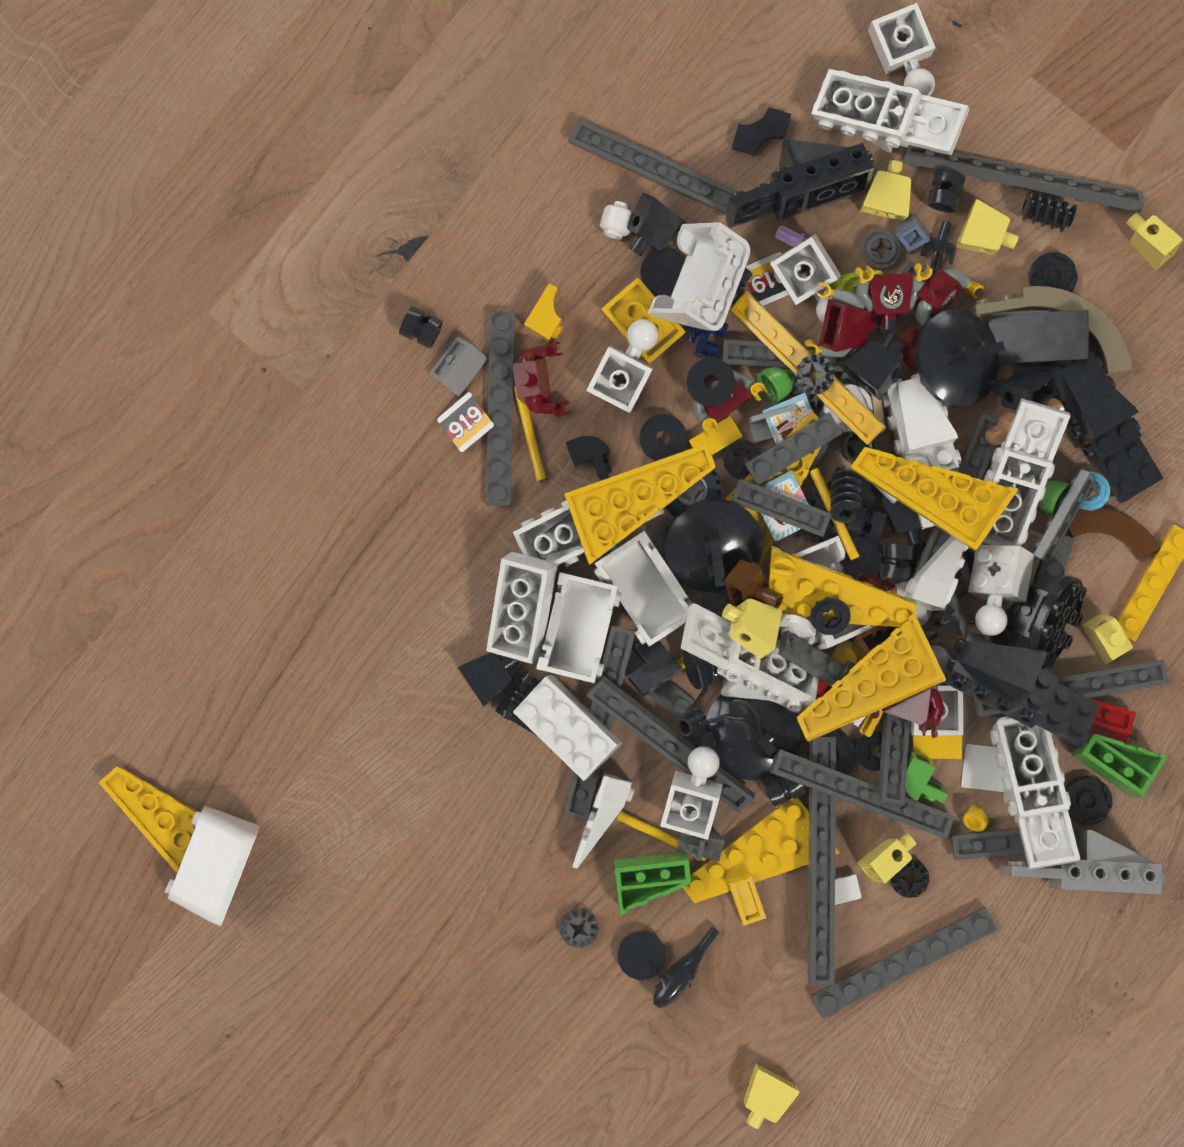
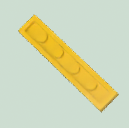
M1175 524L1171 525L1159 546L1160 549L1156 551L1117 619L1124 633L1131 641L1135 642L1184 558V529Z

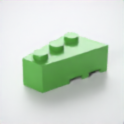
M1097 734L1088 735L1085 744L1081 748L1077 746L1072 754V757L1131 798L1144 796L1168 757L1164 754H1157L1144 748L1134 747Z
M675 852L614 860L620 916L639 905L643 906L649 903L648 901L661 895L665 896L691 884L689 859L686 853Z

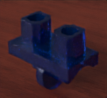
M724 322L722 328L716 331L686 326L685 329L691 332L688 341L694 343L697 336L701 337L693 355L698 358L701 355L714 358L719 345L708 341L711 333L723 338L729 325Z

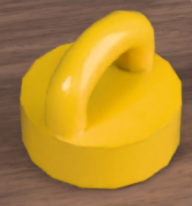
M785 555L775 557L770 563L772 577L778 581L791 579L795 574L793 560Z
M971 805L963 816L965 826L974 832L983 831L989 822L988 815L978 805Z

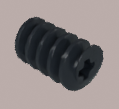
M1029 190L1022 207V221H1025L1030 215L1032 216V224H1035L1039 218L1041 219V227L1050 222V230H1053L1058 224L1059 233H1062L1066 227L1068 228L1072 224L1077 211V205L1074 204L1069 209L1067 201L1063 202L1060 206L1059 199L1055 198L1051 202L1050 196L1046 195L1041 200V193L1037 192L1032 197V191Z
M848 468L835 471L830 479V513L835 521L841 523L855 521L857 515L862 511V477Z

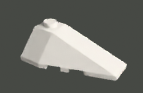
M950 536L914 578L909 580L905 588V592H907L905 598L915 601L917 605L930 611L945 610L958 583V580L954 578L955 574L963 567L965 562L961 556L962 552H965L968 546Z
M603 772L573 861V868L577 869L622 810L625 802L631 801L635 788L631 787L632 782L630 780Z

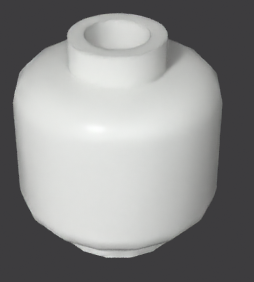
M615 201L614 205H607L604 208L600 228L604 231L603 234L605 236L621 240L623 236H627L630 233L627 228L633 212L628 209V204Z

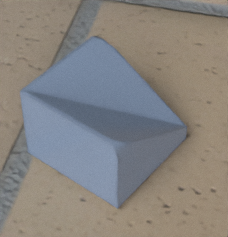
M917 215L912 216L895 228L896 236L909 253L930 241L929 231Z

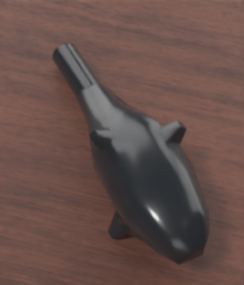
M711 927L700 943L689 953L681 957L663 976H658L660 982L658 985H655V992L653 994V1004L656 1007L663 1008L671 1005L680 998L688 987L692 986L691 982L697 974L705 951L720 933L714 927Z

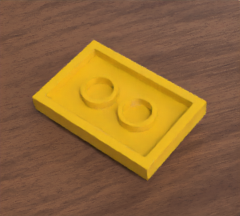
M637 277L607 303L601 311L627 341V331L633 322L645 319L651 321L658 330L656 344L651 349L643 351L640 355L649 365L686 332L678 323L661 320L648 313L655 296Z

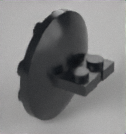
M949 309L933 315L923 325L917 338L914 358L921 384L925 386L935 399L951 407H965L980 402L990 393L996 382L999 370L998 352L1006 350L1004 342L996 343L990 329L978 316L963 309Z
M723 499L702 500L686 507L671 522L665 538V555L673 574L683 584L703 592L726 591L724 580L740 559L759 565L763 553L762 533L755 518L739 504Z
M1072 575L1062 578L1049 592L1029 585L1026 602H1017L1006 625L1007 629L1029 638L1028 649L1047 652L1042 665L1044 669H1051L1064 649L1068 650L1073 642V636L1063 632L1065 626L1070 624L1079 627L1083 620V614L1080 612L1087 588L1083 586L1079 578Z
M720 694L710 706L706 720L730 714V702L743 700L750 704L758 714L761 732L752 740H743L733 732L730 725L731 719H724L706 725L705 728L709 729L715 737L714 751L719 757V766L732 776L745 780H762L770 775L773 776L774 774L769 773L777 749L794 755L798 752L802 737V729L797 719L799 714L789 711L786 707L769 700L727 697Z

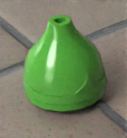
M771 367L762 370L757 375V382L763 383L768 393L761 391L764 397L771 404L776 405L790 395L796 374L791 369Z
M1049 480L1045 485L1044 497L1041 501L1039 500L1038 506L1049 516L1055 517L1059 510L1058 504L1061 498L1068 494L1071 487L1069 483L1064 481Z

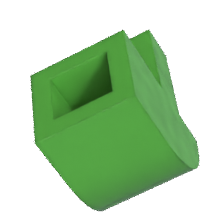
M909 750L906 774L907 793L916 801H918L922 794L923 797L935 802L938 800L944 803L948 796L945 787L930 780L935 770L932 759Z

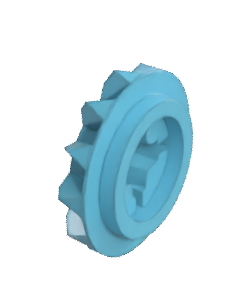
M1090 472L1096 479L1094 490L1100 496L1091 495L1087 500L1085 498L1080 509L1093 511L1102 508L1109 500L1111 490L1104 476L1099 473Z

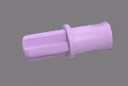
M780 225L775 234L776 239L792 247L807 239L804 233L801 235L783 225Z

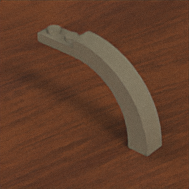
M1044 286L1022 287L1017 289L1018 298H1016V294L1001 296V301L992 302V298L977 300V304L970 307L971 313L976 316L1026 308L1050 310L1051 312L1089 310V340L1103 362L1102 369L1105 374L1133 369L1127 346L1114 323L1097 306L1072 292Z

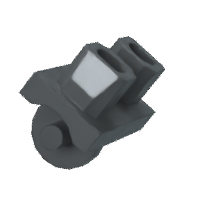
M710 831L707 840L681 832L676 851L695 855V860L701 861L702 857L720 861L725 837L720 836L717 832Z

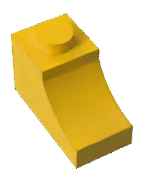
M550 283L524 323L525 329L550 343L552 338L556 340L563 330L561 326L562 319L556 315L554 310V301L558 288Z

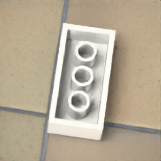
M510 552L501 558L486 651L531 664L541 656L557 563L515 552Z
M553 675L545 676L513 711L583 781L590 778L623 743Z

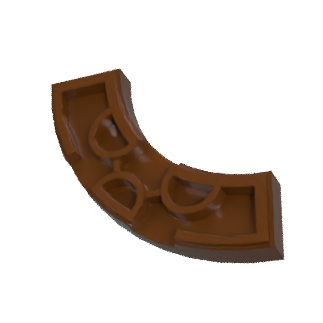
M1109 509L1078 510L1067 530L1072 538L1086 533H1103L1113 536L1130 549L1136 560L1160 549L1154 537L1140 523L1125 514Z

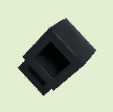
M581 436L565 442L574 467L593 461L599 481L610 478L609 474L613 473L608 459L603 460L602 457L610 454L611 451L604 441L594 436Z

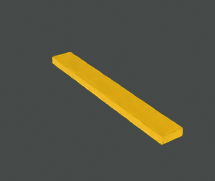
M745 291L730 308L795 374L797 366L802 359L812 355L748 291ZM813 365L812 372L806 374V377L813 378L814 382H816V378L824 375V372H817ZM836 377L827 391L816 394L867 445L886 427Z

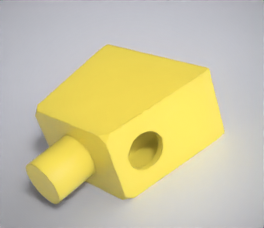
M890 160L887 172L881 170L876 172L860 207L861 212L901 222L908 218L911 178L901 175L902 162Z
M976 199L970 207L956 247L994 255L998 252L1001 245L1014 249L1019 235L1006 231L1010 222L1009 217Z
M1135 213L1126 222L1135 232L1130 240L1131 244L1155 270L1175 254L1183 241L1178 234L1155 215L1145 221L1138 213Z
M747 599L737 607L728 604L724 608L722 617L732 622L729 635L733 640L760 659L775 650L782 610L775 609L753 599Z
M1100 613L1081 625L1105 665L1133 648L1115 617Z
M907 833L899 840L888 838L859 860L857 864L871 882L886 883L912 860L908 851L916 845V842Z
M756 1063L743 1101L745 1107L752 1110L746 1123L756 1129L760 1128L764 1118L776 1123L800 1092L798 1086Z

